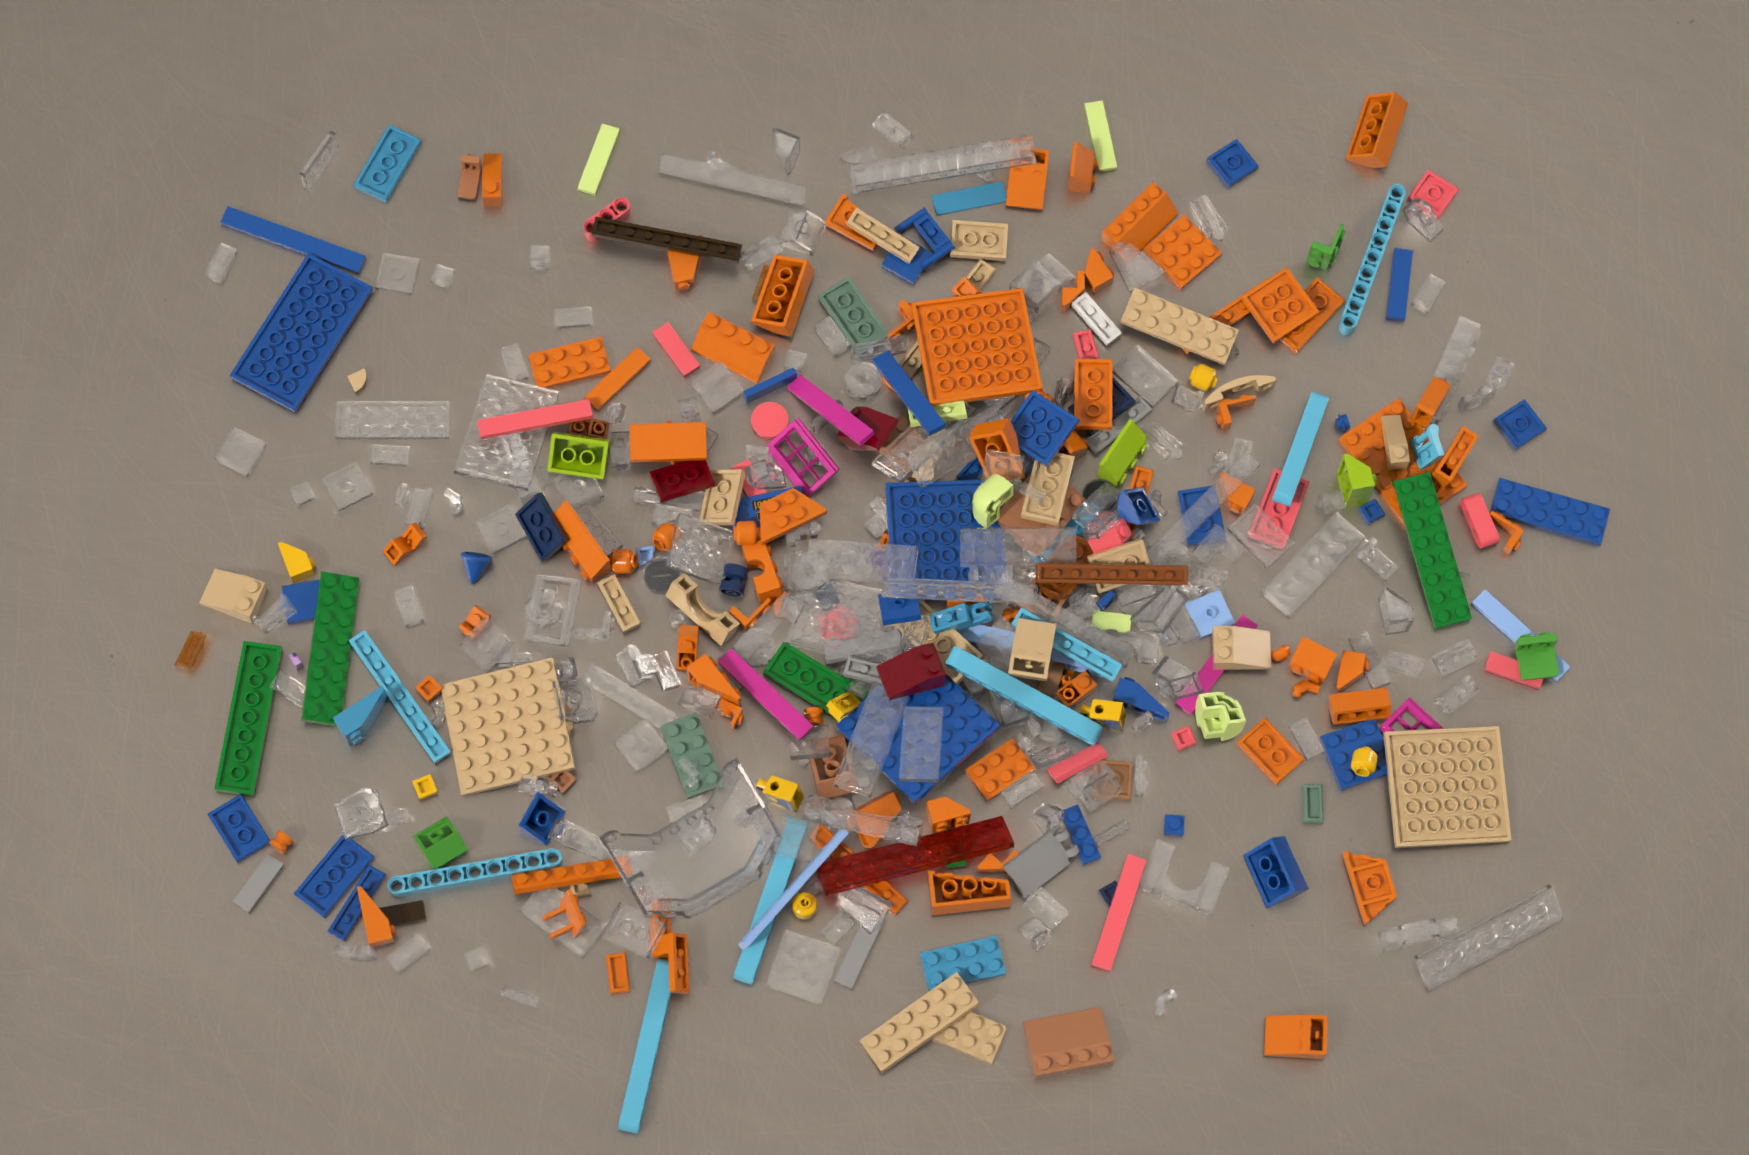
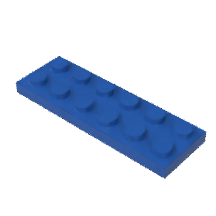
M1499 478L1490 512H1499L1507 520L1601 545L1610 508Z

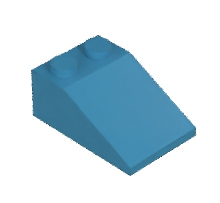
M383 686L333 717L337 729L349 746L353 744L358 745L364 740V737L367 736L387 703L388 697Z

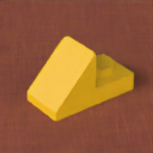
M848 691L830 700L826 706L829 708V713L840 722L858 708L861 702L851 691Z

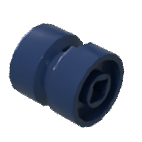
M725 564L723 571L725 579L721 580L719 592L730 597H743L745 589L743 582L747 581L749 569L738 564Z

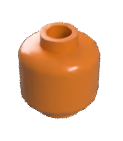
M738 521L736 526H733V541H736L739 546L754 545L757 539H760V527H756L754 521Z
M663 523L653 532L652 542L661 551H670L681 540L680 529L675 524Z
M616 549L608 558L610 566L616 574H630L638 566L637 554L631 549Z

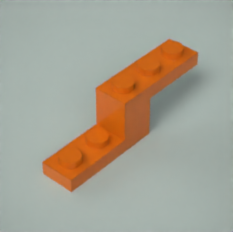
M1465 426L1460 428L1442 459L1435 464L1430 472L1437 497L1440 496L1443 489L1452 481L1479 437Z
M650 899L652 957L669 959L670 992L679 994L690 993L688 934L671 932L670 900Z

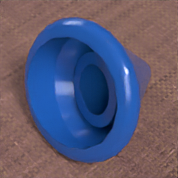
M462 552L460 554L470 583H475L493 560L491 556L482 553Z

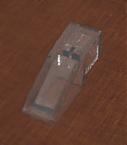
M1105 482L1073 513L1072 519L1087 530L1117 500L1120 491L1109 482Z

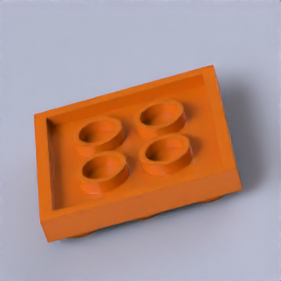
M1185 215L1181 216L1143 248V252L1180 290L1222 256V252Z
M1287 267L1241 297L1242 302L1272 343L1280 340L1319 314L1317 307Z

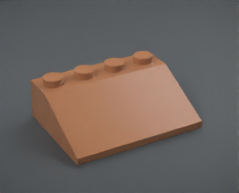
M1030 472L1013 492V496L1000 507V518L996 522L1030 557L1041 555L1085 503L1086 499L1073 486L1068 484L1058 526L1021 518V512L1031 476Z
M1101 1007L1023 1021L1035 1080L1112 1066L1114 1063L1112 1047Z

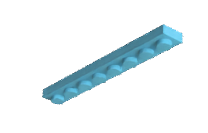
M364 630L350 639L349 642L380 687H384L387 697L434 764L450 755L451 751L367 632Z

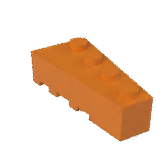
M928 870L932 915L1011 907L1009 880L986 877L975 878L970 875L958 876L953 875V873L942 874Z

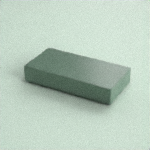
M1303 784V824H1323L1322 784Z

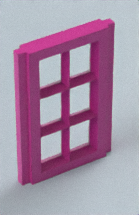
M800 418L791 422L765 447L796 487L801 486L803 494L807 497H811L840 470ZM794 430L804 440L797 448L787 437ZM784 439L794 450L787 457L778 447ZM806 444L816 456L809 463L799 452ZM795 454L806 465L799 472L789 461ZM818 459L827 469V472L821 478L811 467ZM807 469L817 479L811 487L801 476Z
M1410 697L1379 727L1382 734L1395 731L1391 725L1398 719L1409 730H1416L1422 723L1429 730L1444 729ZM1407 709L1419 720L1413 727L1400 717Z

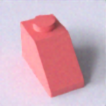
M1125 518L1107 520L1087 541L1095 554L1122 545L1132 535V532Z

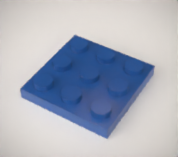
M1033 390L1011 419L1012 426L1017 435L1019 450L1046 467L1049 466L1080 422L1077 417Z
M1367 720L1320 736L1340 791L1387 776L1385 745L1376 720ZM1362 747H1370L1378 755L1376 770L1367 777L1358 776L1351 768L1353 752Z

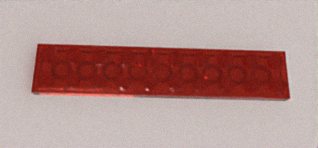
M1003 816L968 824L967 826H960L948 829L947 831L824 861L816 870L825 896L1014 848V841Z

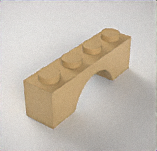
M684 573L671 583L665 596L720 646L734 636L740 623L727 611L717 613L710 610L701 600L698 585Z

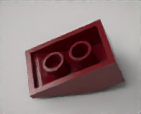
M855 407L850 413L871 428L875 435L862 446H859L840 430L836 437L850 450L879 451L899 420L868 407Z
M933 642L916 646L876 666L889 700L943 687L945 684L946 672Z

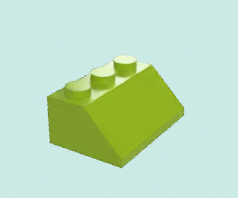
M1128 420L1099 464L1097 477L1108 481L1115 488H1117L1119 483L1123 484L1128 476L1126 474L1129 468L1133 469L1138 462L1137 456L1139 453L1143 454L1148 447L1146 444L1147 436L1133 420Z
M554 432L551 437L547 471L604 479L609 460L611 440Z
M1343 454L1336 474L1345 508L1364 505L1369 502L1374 487L1377 485L1375 473L1372 474L1369 466L1349 454Z

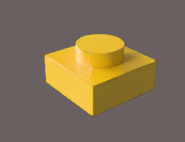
M431 774L412 781L419 800L438 794Z

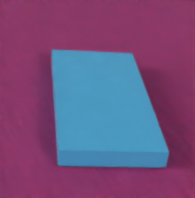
M389 124L353 184L354 188L387 203L420 147L422 140Z

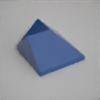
M1144 488L1127 489L1120 492L1117 498V519L1125 518L1127 522L1136 525L1161 521Z

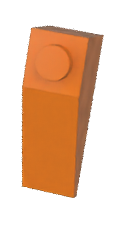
M502 153L483 154L482 199L484 206H503Z
M361 886L357 887L370 947L393 943V936H396L394 924H390L387 917Z

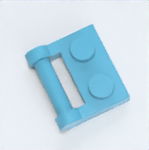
M1436 424L1429 425L1426 431L1419 436L1413 437L1410 441L1419 470L1427 469L1444 456L1443 446L1438 437L1439 428ZM1429 438L1430 441L1422 446L1423 442Z

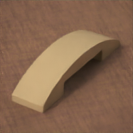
M1251 375L1229 381L1208 396L1204 402V411L1217 407L1224 399V396L1254 386L1258 393L1275 386L1276 378L1267 375Z

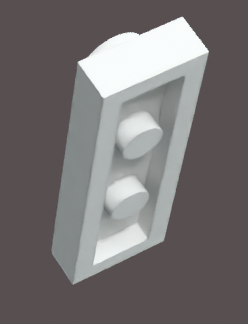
M1086 292L1071 303L1075 311L1106 346H1109L1122 336V332Z

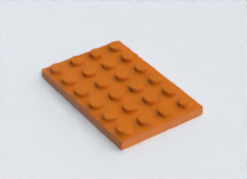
M1397 398L1339 437L1338 442L1349 455L1369 466L1372 474L1375 473L1377 485L1374 488L1404 525L1392 482L1431 472L1439 460L1427 469L1419 470L1410 441L1425 430L1421 425L1411 420L1412 414L1403 402ZM1400 415L1410 458L1407 469L1388 471L1381 416ZM1429 438L1423 442L1422 446L1430 441ZM1458 472L1438 497L1440 506L1467 488L1468 485Z

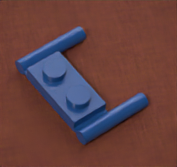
M925 207L894 227L895 232L899 234L914 224L915 228L934 251L933 255L921 262L924 269L955 249L953 243Z

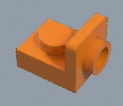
M965 276L952 289L957 296L984 293L978 290Z
M475 605L465 622L460 623L459 628L463 630L465 635L474 638L482 634L492 615L478 605Z
M721 699L718 705L720 713L728 718L734 717L731 721V728L735 729L737 725H741L745 717L743 715V708Z

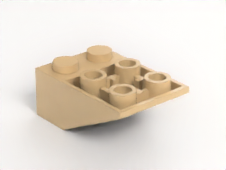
M1018 618L1008 675L1047 682L1056 624Z

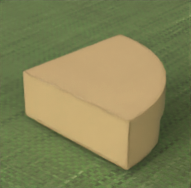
M365 369L347 376L355 394L359 393L367 379Z
M585 883L570 886L572 893L577 898L592 896L589 887Z

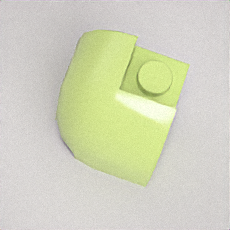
M992 474L975 491L972 500L973 515L984 528L988 529L1000 518V507L1013 496V484L998 474Z
M1224 692L1198 695L1195 705L1197 726L1201 727L1205 739L1220 737L1221 741H1224L1241 733L1246 719L1238 700L1235 701L1231 697L1224 695Z

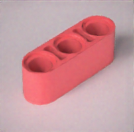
M618 198L589 218L583 225L586 239L589 241L600 239L599 237L592 236V232L588 231L590 228H593L595 217H609L611 220L621 222L628 219L631 214L629 201L626 198ZM620 207H625V208H627V209L624 210V211H619V210H618V208H620Z
M1476 493L1461 498L1462 510L1479 548L1482 549L1499 543L1498 532L1482 495Z

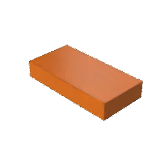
M626 952L607 954L606 961L610 994L630 992Z

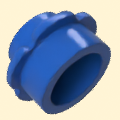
M1338 414V418L1335 419L1337 428L1345 432L1346 429L1350 428L1348 417L1346 414Z

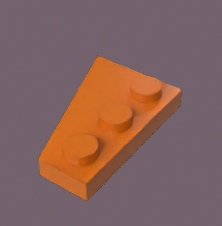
M843 193L826 219L825 225L873 251L877 246L876 243L846 225L858 207L855 204L853 205Z

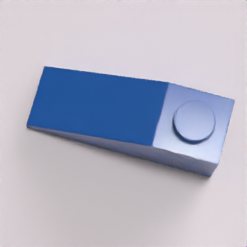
M1129 677L1119 679L1113 701L1122 702L1126 709L1163 721L1168 720L1170 712L1139 683H1136L1134 679Z

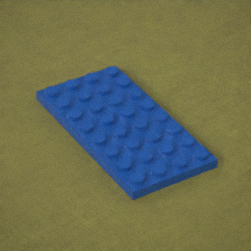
M308 253L229 375L230 378L296 412L372 293L373 287Z

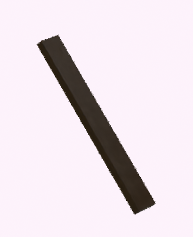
M595 217L592 229V236L737 264H739L742 244L600 217Z

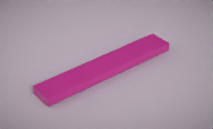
M802 375L787 386L791 393L859 446L865 444L875 435L871 428Z
M1243 614L1234 625L1251 629L1258 627L1256 623ZM1213 654L1175 703L1176 706L1190 716L1195 711L1198 695L1208 693L1225 671L1213 670Z
M732 648L718 660V664L799 741L814 728L806 718Z

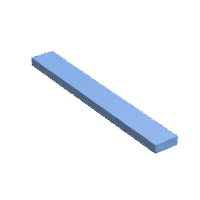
M841 829L831 838L738 943L742 950L755 940L849 832Z

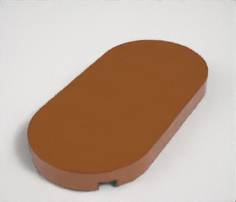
M1081 536L1065 537L1059 542L1047 563L1089 564L1087 556L1094 553L1086 538ZM1080 583L1038 584L1040 590L1047 597L1062 600L1070 597Z

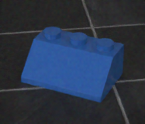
M1285 836L1271 838L1244 854V858L1267 908L1292 899L1309 889Z

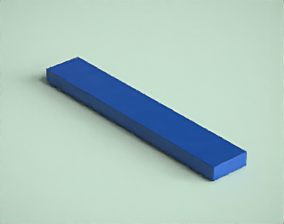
M889 351L872 358L873 364L929 436L946 428L945 422Z

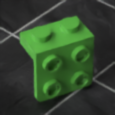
M1340 224L1331 247L1316 241L1312 242L1306 260L1307 263L1315 268L1320 267L1327 270L1329 264L1333 265L1346 232L1343 230L1344 224Z
M1542 632L1537 636L1524 634L1517 639L1514 645L1521 680L1552 678L1559 675L1554 647L1558 641L1556 633Z

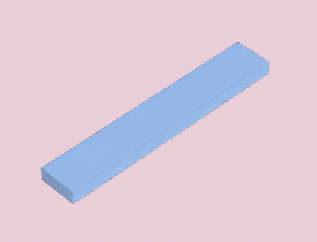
M1484 589L1471 603L1512 642L1515 643L1524 634L1536 636L1487 590ZM1556 654L1559 675L1552 678L1557 682L1570 669V666Z

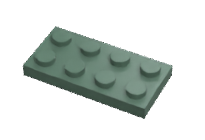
M850 277L845 278L818 295L819 301L858 357L887 340L888 331Z
M697 712L660 725L687 799L724 785Z

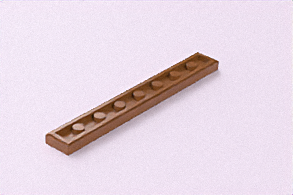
M1036 563L1035 582L1188 585V566Z

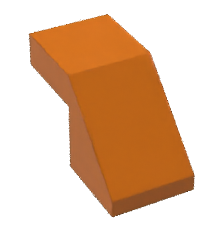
M1077 271L1076 288H1062L1061 312H1066L1071 307V303L1084 294L1085 271Z
M416 522L412 523L402 536L392 539L382 552L393 565H397L416 551L427 538V535Z
M1014 850L1003 863L990 853L977 866L976 872L979 874L1007 873L1002 865L1019 852Z

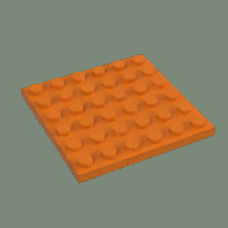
M1023 288L911 303L927 394L931 406L958 401L970 402L1031 393L1032 390L1042 392L1043 387Z

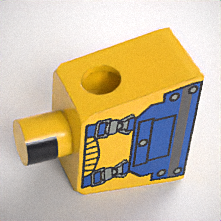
M1093 699L1091 706L1081 705V715L1088 717L1105 729L1123 731L1126 712L1122 702Z
M773 775L770 776L768 781L760 778L756 785V789L763 791L769 802L794 813L797 812L804 798L798 784Z

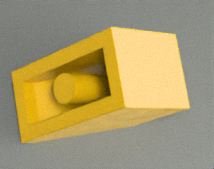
M283 542L278 543L293 583L315 575L313 568H316L312 557L308 558L306 552Z

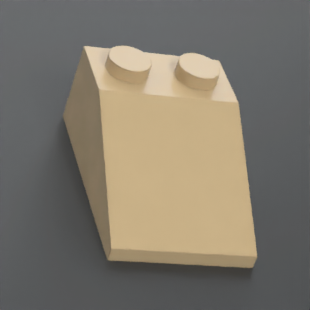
M214 569L199 604L253 624L268 588L264 582L254 578Z
M1213 626V670L1271 669L1270 631L1237 626Z

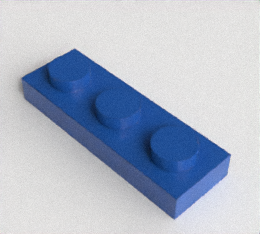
M1077 804L1060 811L1072 843L1080 851L1078 856L1082 865L1084 866L1101 859V855L1079 805Z

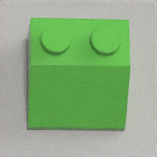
M447 816L413 835L433 870L443 867L448 861L460 857L468 850Z

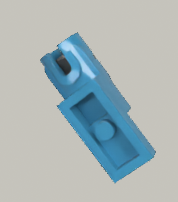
M988 601L970 606L962 603L930 614L933 633L939 634L951 629L961 631L993 621L995 616L992 614V605Z

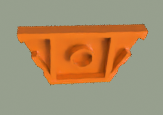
M795 488L761 503V545L826 515V508Z
M1344 851L1342 853L1363 924L1366 925L1397 898V894L1386 859L1371 858L1367 855H1356Z

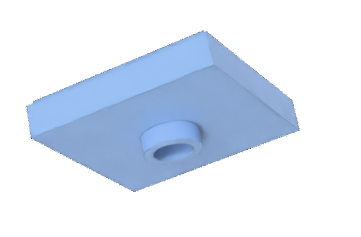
M1220 590L1184 604L1199 639L1212 635L1213 626L1235 625Z

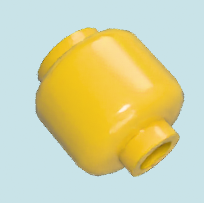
M1204 364L1194 366L1189 376L1191 385L1202 391H1207L1210 387L1214 388L1218 378L1215 377L1216 370Z
M1370 747L1356 749L1352 755V770L1355 774L1362 777L1373 774L1376 770L1378 755Z
M808 892L797 894L792 901L793 913L799 919L806 920L812 918L817 912V900L814 895Z

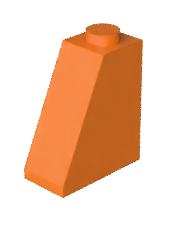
M667 250L675 290H687L694 286L701 257Z
M1433 377L1415 408L1411 418L1412 421L1425 428L1430 425L1451 386L1445 379Z
M885 792L848 812L864 848L874 847L902 810L900 806L901 801L896 793Z

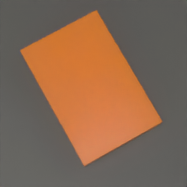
M1265 717L1236 743L1275 785H1278L1305 760Z

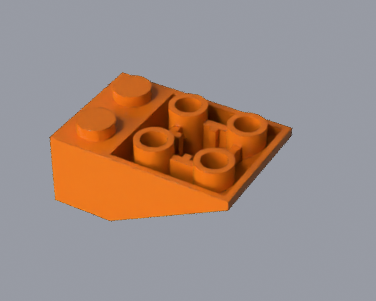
M1012 147L1006 206L1043 210L1050 150Z
M704 654L686 667L687 677L699 693L719 702L721 699H724L741 707L740 691L735 686L732 688L728 683L730 681L728 676L723 671L720 673L716 668L718 665L712 657L708 658Z
M1310 1014L1266 1016L1264 1056L1324 1060L1327 1055L1328 1016Z

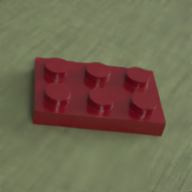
M706 460L684 461L649 472L661 503L715 487V481Z

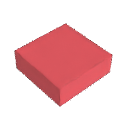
M1190 725L1171 733L1178 751L1197 744Z

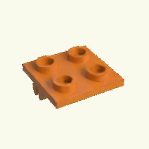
M569 889L559 903L561 907L542 917L543 922L566 913L570 924L549 935L550 939H555L569 932L572 933L575 939L586 925L585 915L583 912H580L578 907V898Z

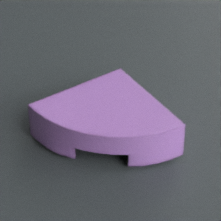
M296 652L290 653L288 657L296 670L303 669L302 661Z

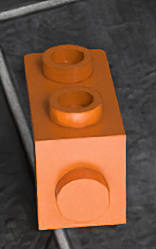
M904 299L898 303V311L906 321L887 335V342L889 344L893 341L897 342L902 338L903 333L915 328L911 303H907Z
M1246 394L1235 400H1222L1217 407L1218 414H1216L1218 425H1221L1223 430L1230 429L1232 420L1229 411L1254 405L1255 395L1249 396Z
M1491 511L1490 516L1493 523L1512 535L1503 551L1507 554H1510L1512 550L1516 551L1522 543L1519 539L1524 530L1517 523H1511L1506 520L1501 513Z
M768 597L749 618L742 614L735 606L729 610V614L740 623L739 626L746 632L749 628L753 629L758 624V619L762 615L765 616L772 609V599Z

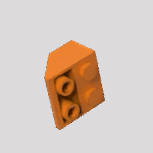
M946 796L926 802V815L932 833L942 834L947 832L949 828L956 827V829H961L970 823V810Z

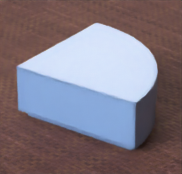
M654 545L636 548L639 568L646 566L653 559L655 554Z

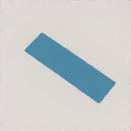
M1003 182L932 195L936 215L1006 202L1007 198Z

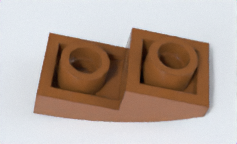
M598 419L569 423L567 434L606 439L609 422Z

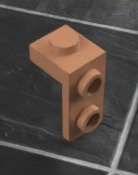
M475 154L462 155V172L457 195L459 198L475 200L482 168L481 159Z

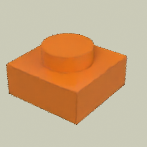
M429 675L415 689L429 703L441 693L442 687Z

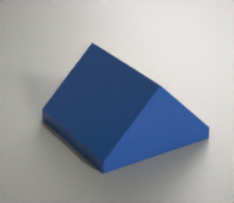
M537 792L518 825L520 833L547 845L566 811L540 792Z

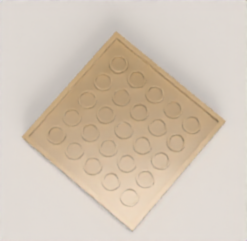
M553 657L440 685L442 687L443 703L462 796L576 769Z
M1499 726L1389 731L1383 733L1395 848L1512 841Z

